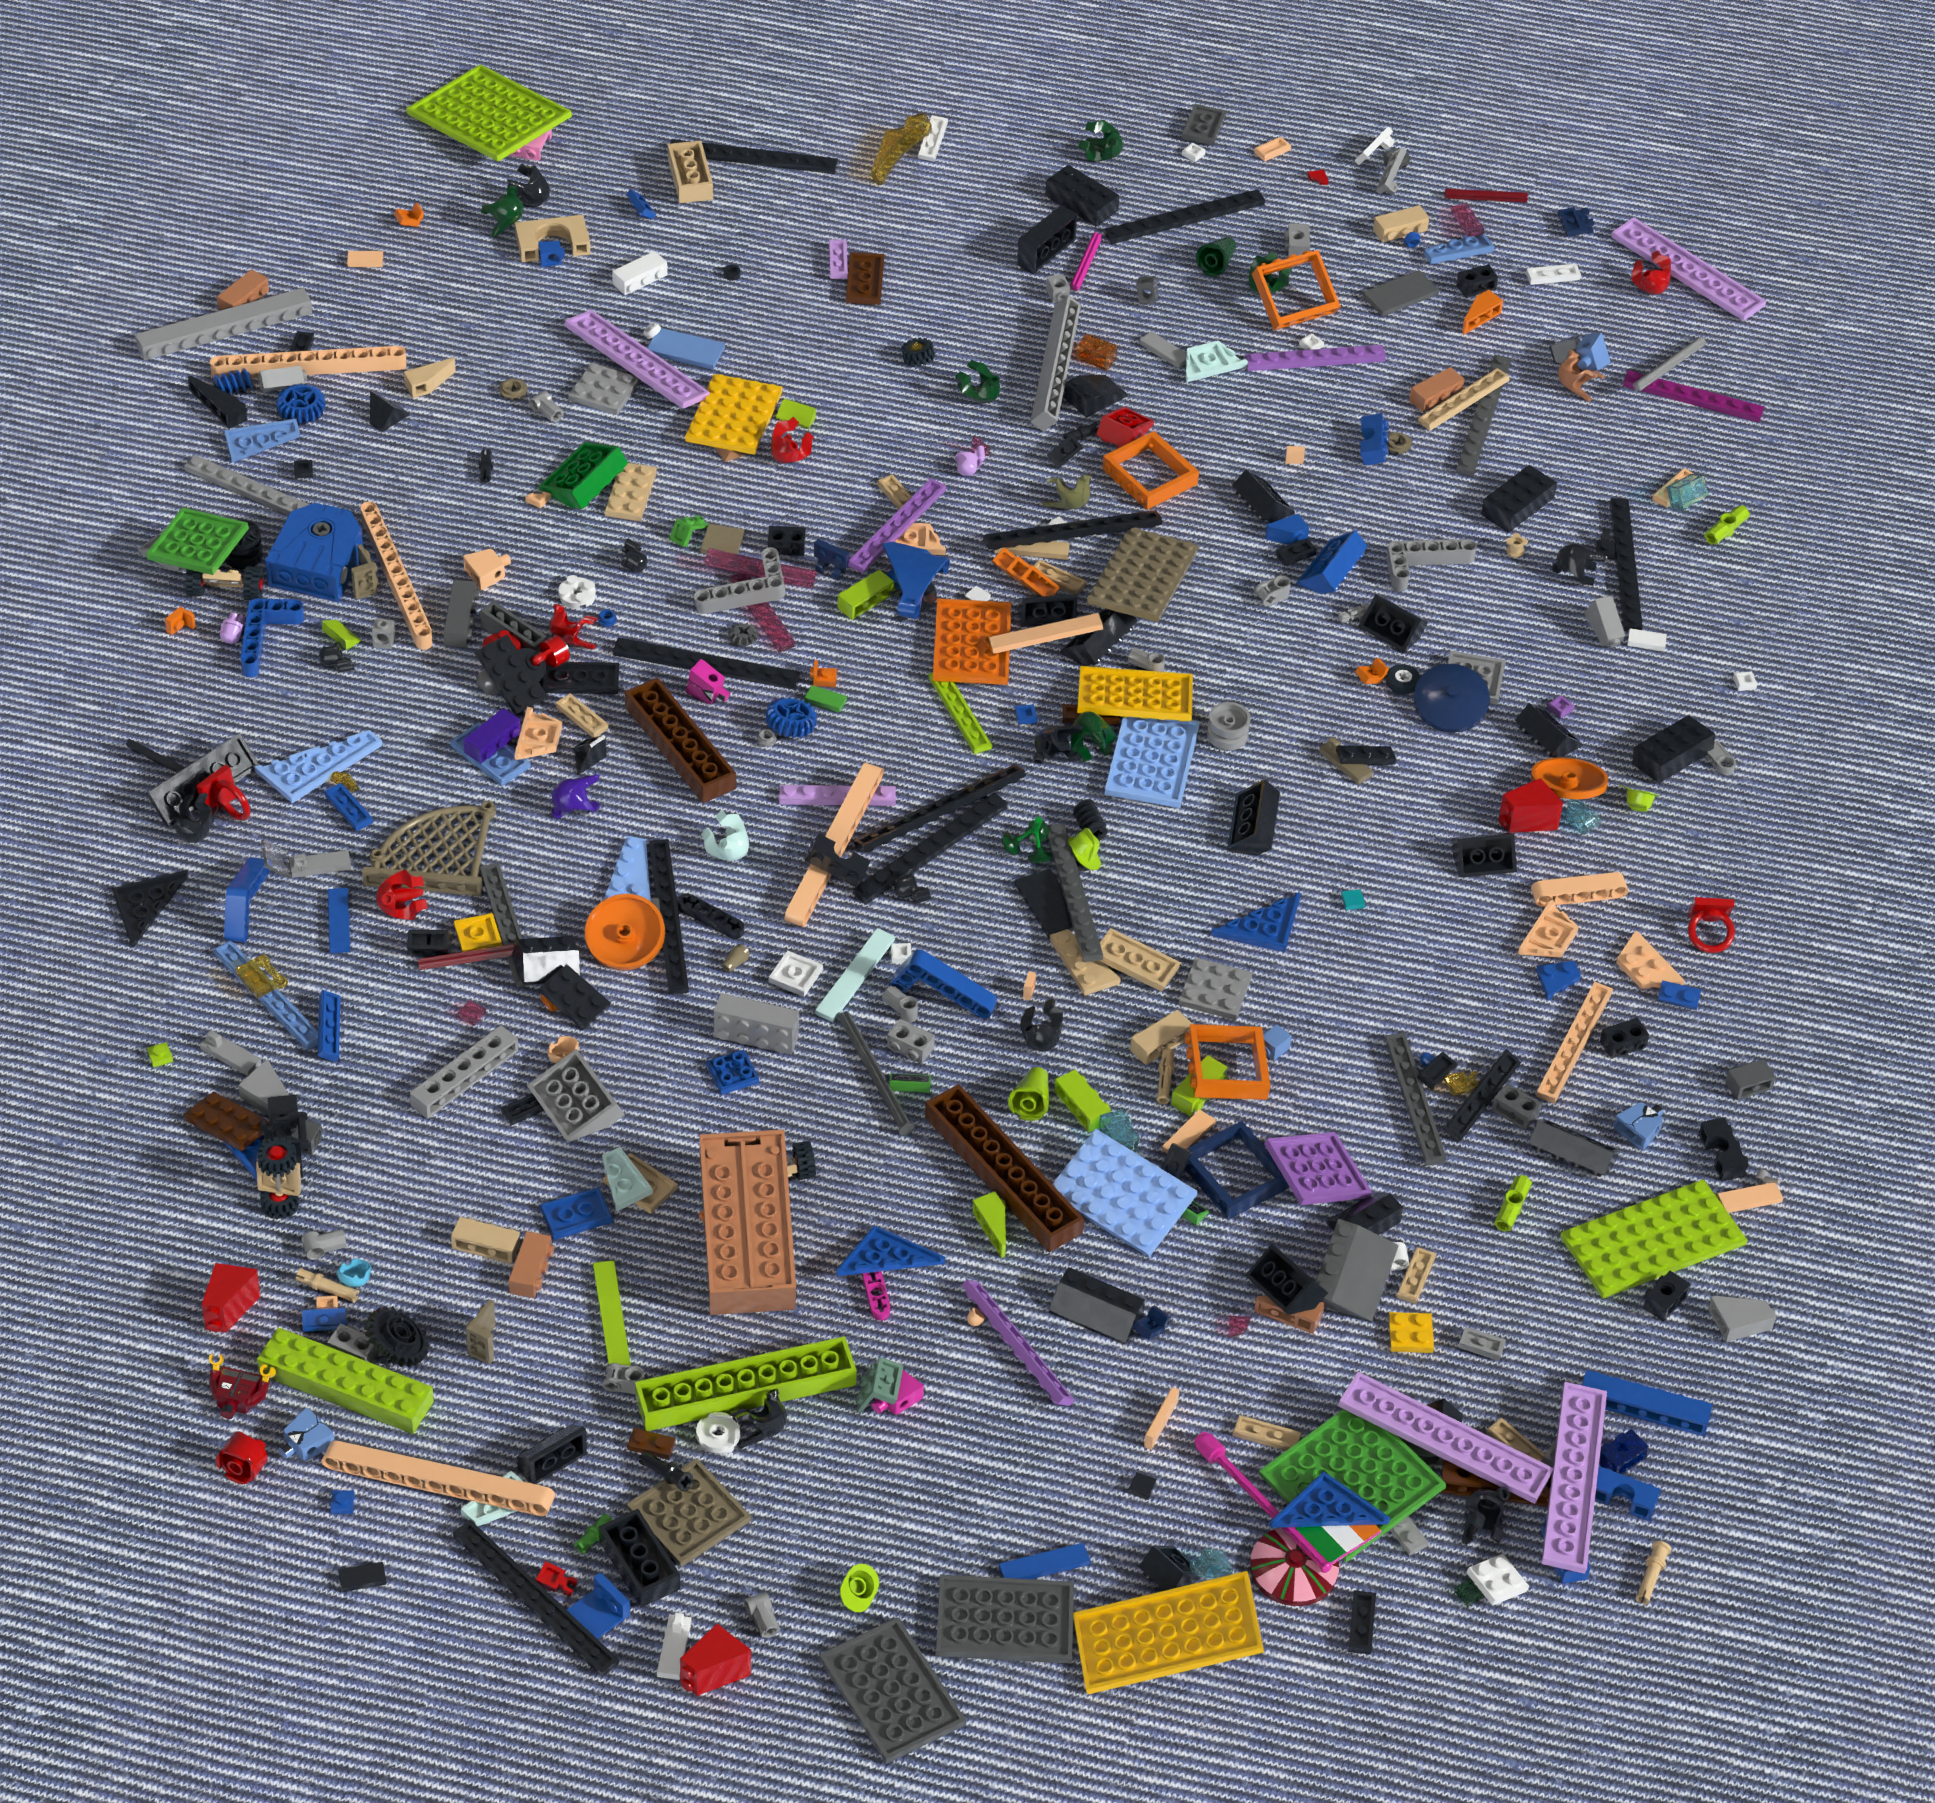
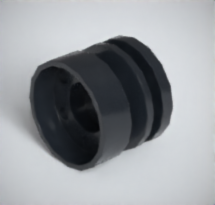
M238 520L247 522L249 529L225 559L227 565L240 570L246 569L247 566L255 567L263 558L260 529L257 524L247 520Z

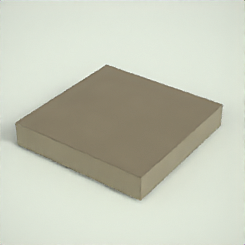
M708 524L701 546V553L737 559L745 529Z

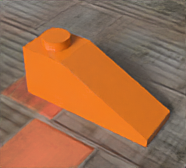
M1490 290L1476 296L1464 319L1462 333L1465 335L1501 314L1503 300Z

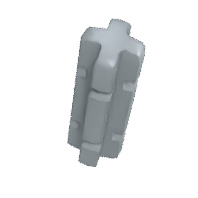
M1365 603L1346 612L1339 613V621L1346 623L1364 616L1370 604Z

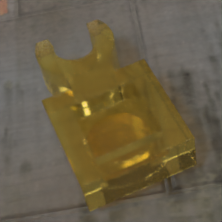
M1464 1071L1449 1074L1444 1079L1453 1096L1470 1092L1480 1082V1080H1474L1478 1075L1477 1071L1471 1072L1468 1076L1465 1075Z

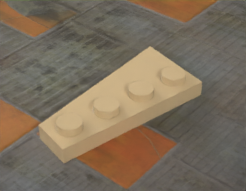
M1066 929L1050 935V942L1084 996L1120 984V978L1104 963L1100 961L1083 962L1076 936L1071 931Z

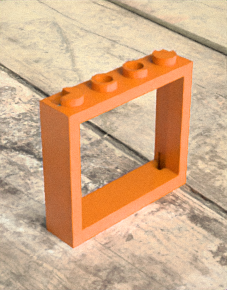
M1307 250L1299 256L1293 254L1285 260L1276 259L1267 265L1262 263L1256 266L1252 273L1274 331L1333 314L1341 307L1319 250L1313 252ZM1310 262L1326 304L1280 317L1263 275Z
M1155 431L1103 456L1102 469L1105 473L1113 478L1117 484L1125 489L1146 510L1198 485L1199 471ZM1148 449L1153 451L1179 475V477L1151 491H1148L1119 465Z
M1190 1024L1189 1031L1185 1032L1184 1043L1188 1044L1186 1058L1190 1059L1188 1073L1192 1074L1190 1087H1193L1194 1097L1268 1099L1270 1079L1262 1027ZM1198 1042L1250 1043L1252 1045L1257 1081L1203 1079Z

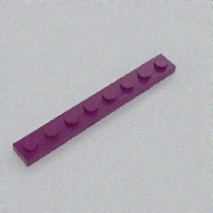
M1628 370L1623 386L1635 389L1633 384L1645 374ZM1660 378L1641 390L1642 392L1760 423L1765 406Z

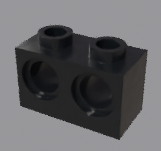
M1487 264L1458 272L1456 286L1465 298L1479 295L1487 290H1496L1498 276L1491 266Z
M769 525L768 548H775L778 551V555L804 556L806 527Z
M408 930L407 950L411 957H432L451 954L452 937L449 930Z
M1637 1017L1602 1029L1600 1043L1610 1058L1613 1059L1646 1048L1650 1034Z

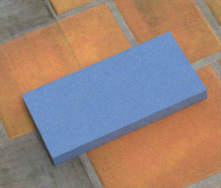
M661 328L658 334L652 338L647 349L660 358L714 370L725 349V343Z
M480 722L450 741V746L501 787L531 767L530 762L525 758L515 760V750L508 744L500 748L482 764L464 753L463 739L482 725Z

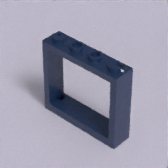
M1243 1121L1187 1148L1192 1151V1154L1185 1167V1171L1228 1220L1289 1189L1288 1183L1264 1143L1254 1135L1252 1129L1247 1127ZM1240 1138L1274 1179L1232 1199L1198 1159Z

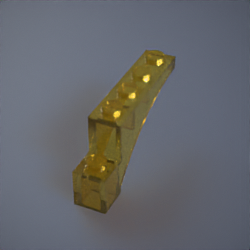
M926 113L907 116L904 127L885 131L871 170V177L875 180L877 186L884 184L893 166L912 146L924 137L929 136L932 125Z

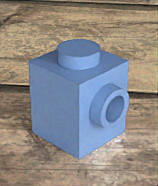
M1275 1025L1269 1031L1263 1032L1266 1056L1272 1061H1275L1290 1049L1292 1035L1280 1026Z

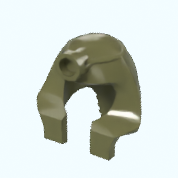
M1081 475L1074 489L1068 487L1061 477L1047 478V483H1056L1061 501L1042 502V506L1061 509L1082 508L1090 498L1089 479H1091L1092 475Z

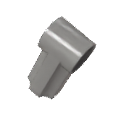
M542 391L529 399V405L535 413L541 412L551 422L556 423L560 421L563 416V410L552 401L547 391Z
M1136 647L1131 650L1128 662L1148 671L1164 672V655L1161 653L1149 654Z
M888 987L882 995V1000L900 1014V1019L908 1023L916 1021L918 1018L917 1000L914 997L906 996L896 987Z
M342 1229L323 1234L312 1231L304 1234L301 1239L306 1256L310 1260L321 1258L325 1252L347 1247Z
M767 1592L744 1599L747 1614L750 1618H753L761 1637L771 1638L779 1632L780 1627L772 1612V1604Z

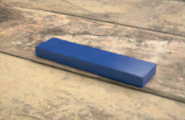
M348 888L328 889L330 953L350 952Z
M322 989L319 993L317 1056L336 1062L339 1059L341 996Z
M1079 1543L999 1563V1570L1002 1578L1035 1579L1090 1565V1558L1084 1543Z

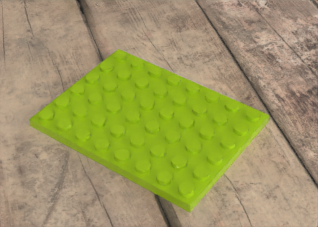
M481 64L406 108L408 115L497 162L572 117L571 110Z

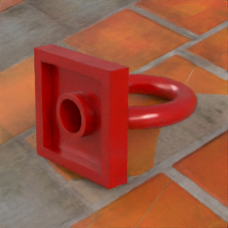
M222 766L196 785L199 795L201 793L208 794L205 804L209 805L211 809L215 806H218L219 810L224 808L229 815L240 821L249 818L251 813L250 805L242 791L234 784L229 766ZM237 798L242 806L243 813L234 809L230 802Z
M1694 898L1688 910V918H1691L1688 924V935L1696 948L1706 953H1719L1732 944L1735 928L1729 916L1734 909V899ZM1700 919L1707 922L1723 921L1727 928L1725 940L1718 945H1707L1700 941L1696 934L1698 921Z

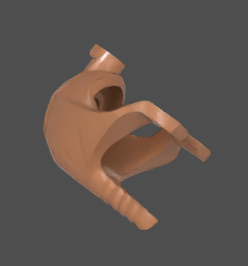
M1570 349L1568 357L1558 368V378L1562 385L1587 402H1590L1592 398L1580 386L1593 378L1599 377L1604 379L1605 376L1599 371L1584 370L1581 372L1577 365L1579 354Z

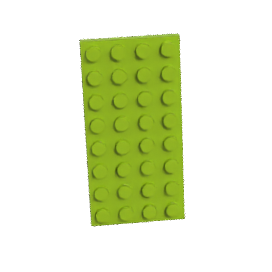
M1704 1179L1562 1231L1560 1238L1602 1299L1657 1279L1661 1275L1665 1276L1669 1271L1681 1270L1744 1246L1747 1243V1238Z

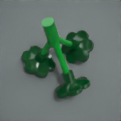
M1040 817L1030 821L1029 827L1025 829V833L1019 837L1005 833L1001 838L1005 850L1013 856L1018 854L1021 840L1029 836L1030 842L1036 843L1035 851L1028 856L1029 861L1033 863L1047 862L1052 857V853L1043 850L1042 845H1040V843L1046 841V836L1050 833L1045 821Z

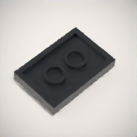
M567 964L539 989V992L582 1030L587 1028L611 1005L610 1001Z

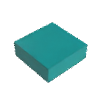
M1361 889L1341 892L1345 910L1365 908Z

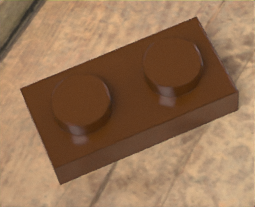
M633 1428L627 1444V1450L641 1454L647 1451L655 1457L669 1460L676 1443V1438Z

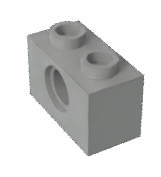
M1289 223L1288 230H1285L1284 233L1285 252H1288V256L1293 254L1299 256L1307 250L1310 251L1309 224Z

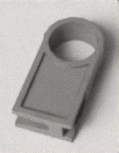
M1718 740L1715 741L1714 749L1708 751V755L1705 757L1719 773L1724 775L1732 774L1736 766L1735 759ZM1726 762L1732 766L1724 767L1720 763Z

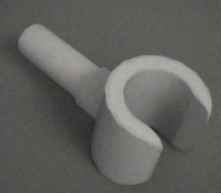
M1763 1169L1758 1170L1755 1176L1756 1179H1759V1185L1766 1184V1182L1781 1183V1179L1769 1177V1173Z

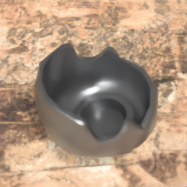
M485 669L478 673L476 679L479 689L482 688L486 695L500 693Z

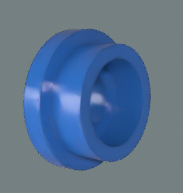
M1415 232L1408 233L1404 238V243L1408 247L1417 246L1420 243V234Z
M609 609L601 611L598 616L599 624L605 627L612 626L617 621L616 615Z

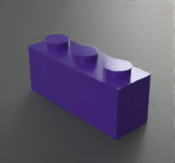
M502 708L463 739L464 753L482 764L500 748H503L510 740L519 735L521 732L520 718Z

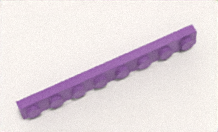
M1383 345L1253 353L1245 354V359L1248 361L1247 370L1257 371L1385 362L1386 354Z
M930 478L848 560V566L864 574L885 552L882 543L895 542L946 491V485Z
M966 1279L962 1287L966 1290L967 1297L975 1301L978 1305V1310L990 1320V1325L1001 1333L1002 1340L1014 1349V1355L1027 1365V1371L1035 1375L1039 1380L1038 1384L1048 1391L1051 1395L1050 1399L1055 1404L1070 1406L1075 1399L978 1281Z

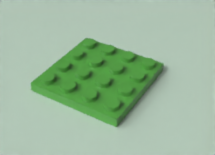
M182 507L146 553L147 559L214 575L249 529L248 523Z

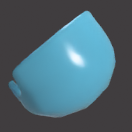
M354 1258L348 1265H345L344 1262L337 1270V1277L343 1285L351 1288L362 1287L368 1282L372 1267L367 1261Z

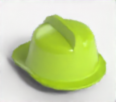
M1619 785L1627 789V803L1634 811L1647 812L1651 808L1655 797L1660 796L1656 793L1634 790Z
M1085 828L1075 837L1068 838V844L1078 862L1087 869L1098 870L1101 866V861L1097 854L1100 842L1092 832Z
M867 1564L854 1565L848 1571L841 1584L840 1598L849 1610L863 1612L870 1606L879 1588V1578L876 1571Z

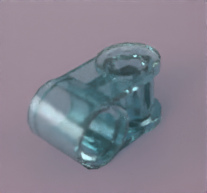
M1570 799L1568 801L1564 815L1565 820L1573 825L1581 834L1586 835L1593 827L1600 826L1601 819L1599 815L1591 810L1582 800Z
M1204 1548L1201 1551L1200 1557L1190 1563L1192 1572L1201 1578H1220L1231 1575L1233 1572V1568L1223 1550Z

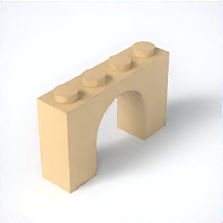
M583 215L515 222V236L522 262L539 261L538 242L549 236H558L566 239L571 245L573 256L590 255V239Z

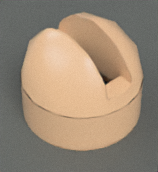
M972 1308L967 1315V1321L971 1326H980L986 1319L985 1315L976 1308Z

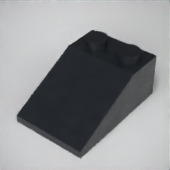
M1079 375L1065 382L1064 399L1086 418L1128 397V394L1106 375Z

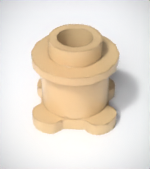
M1514 533L1511 538L1506 539V544H1508L1507 554L1514 558L1521 557L1524 554L1523 546L1528 544V540L1521 537L1519 533Z

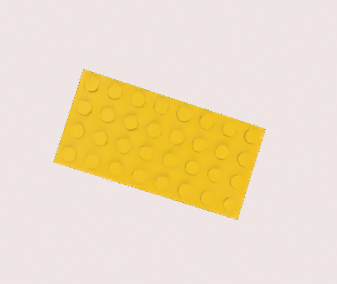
M1248 1571L1073 1613L1087 1694L1264 1653Z

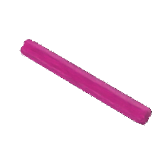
M1093 233L1071 282V290L1078 291L1100 244L1101 233Z

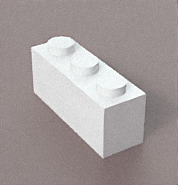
M656 251L651 252L613 270V285L624 295H627L667 276V261Z

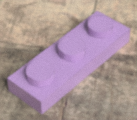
M829 239L830 279H848L846 239Z

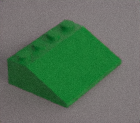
M583 442L538 488L542 492L550 493L551 497L571 508L583 509L594 497L600 494V491L606 485L612 482V479L617 474L623 471L628 462L619 446Z

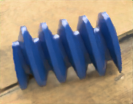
M245 368L241 370V373L235 370L234 375L229 371L227 376L224 373H221L220 378L217 374L213 376L214 387L224 392L228 390L232 394L233 389H235L239 393L240 387L246 391L247 385L253 390L251 375Z

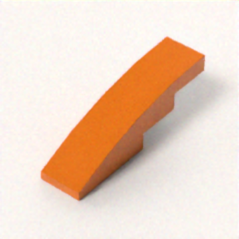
M1005 547L992 560V563L1040 597L1054 596L1061 589V587L1036 567L1030 566L1019 556L1016 557Z

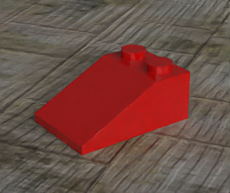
M1124 406L1102 417L1096 435L1101 437L1102 441L1117 445V448H1120L1144 436L1154 425L1155 421Z

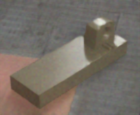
M1334 736L1329 738L1327 743L1320 746L1319 752L1358 785L1372 777L1373 771L1365 764H1341L1336 752L1341 742L1335 739Z

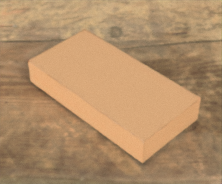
M1278 137L1256 147L1254 153L1265 162L1290 151L1291 145L1282 137Z
M348 251L347 265L348 267H383V251Z

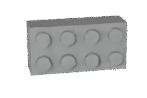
M721 993L714 1009V1037L792 1055L799 1037V1011Z

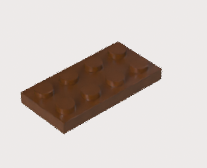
M850 252L846 303L881 305L884 254Z
M214 1091L183 1114L185 1121L240 1151H243L264 1134L261 1130V1120H265L266 1124L269 1125L268 1120Z

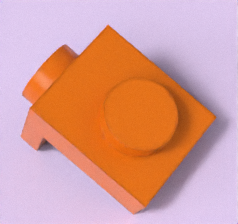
M415 203L411 211L396 209L394 215L400 225L418 227L424 217V211L419 203Z
M1375 658L1371 666H1358L1355 673L1360 677V681L1365 684H1381L1389 668L1380 658Z

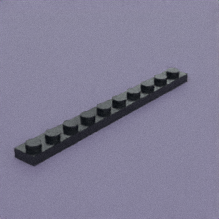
M671 139L670 144H673V143H682V142H692V141H685V140H680V139ZM702 143L706 159L827 174H835L838 165V158Z
M1257 189L1106 228L1104 234L1112 245L1265 205V198Z
M1610 498L1609 504L1613 541H1615V559L1623 630H1642L1643 624L1629 499Z
M1157 510L984 534L983 542L989 550H998L1003 547L1013 548L1018 545H1033L1039 542L1048 543L1053 540H1068L1074 537L1083 538L1088 535H1102L1109 532L1118 533L1123 530H1130L1131 528H1152L1162 525V517Z
M620 637L617 638L613 648V656L691 670L702 659L724 677L796 690L800 679L799 671Z
M1017 765L1005 768L855 839V847L863 852L873 851L877 846L888 844L896 837L904 836L913 829H919L930 821H936L941 816L953 813L962 806H968L977 799L985 798L989 793L1002 790L1004 786L1018 782L1019 779L1026 776L1025 770Z
M995 792L866 879L857 888H853V895L867 905L892 888L896 878L907 876L912 871L915 872L1007 809L1008 802Z
M669 839L649 841L655 895L659 899L660 913L665 925V939L662 948L669 995L689 993Z
M469 1520L453 1532V1537L601 1677L619 1665V1659L474 1522Z

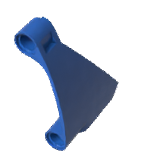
M897 542L882 543L903 594L897 606L899 616L916 620L920 613L924 592L937 573L946 574L948 572L950 560L949 558L933 555L926 549Z

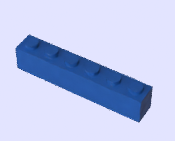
M1586 1370L1582 1386L1607 1391L1605 1410L1705 1437L1712 1403Z

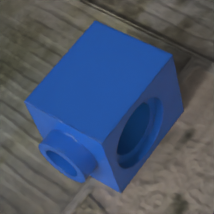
M560 241L539 242L541 267L562 265V258H565L564 247L560 246Z

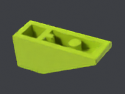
M992 1192L973 1200L972 1213L1000 1257L1003 1258L1005 1257L1006 1204L1002 1198H999L996 1192Z

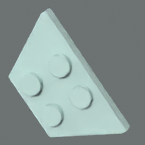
M1220 341L1187 348L1186 382L1247 367L1248 361L1236 357V352L1227 348Z

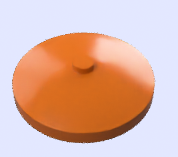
M1545 759L1536 763L1531 770V782L1541 778L1560 798H1593L1604 793L1608 785V775L1602 768L1580 759Z
M619 894L603 900L592 910L585 925V940L590 953L599 963L614 970H632L649 963L659 953L665 939V925L658 908L648 899L634 894Z

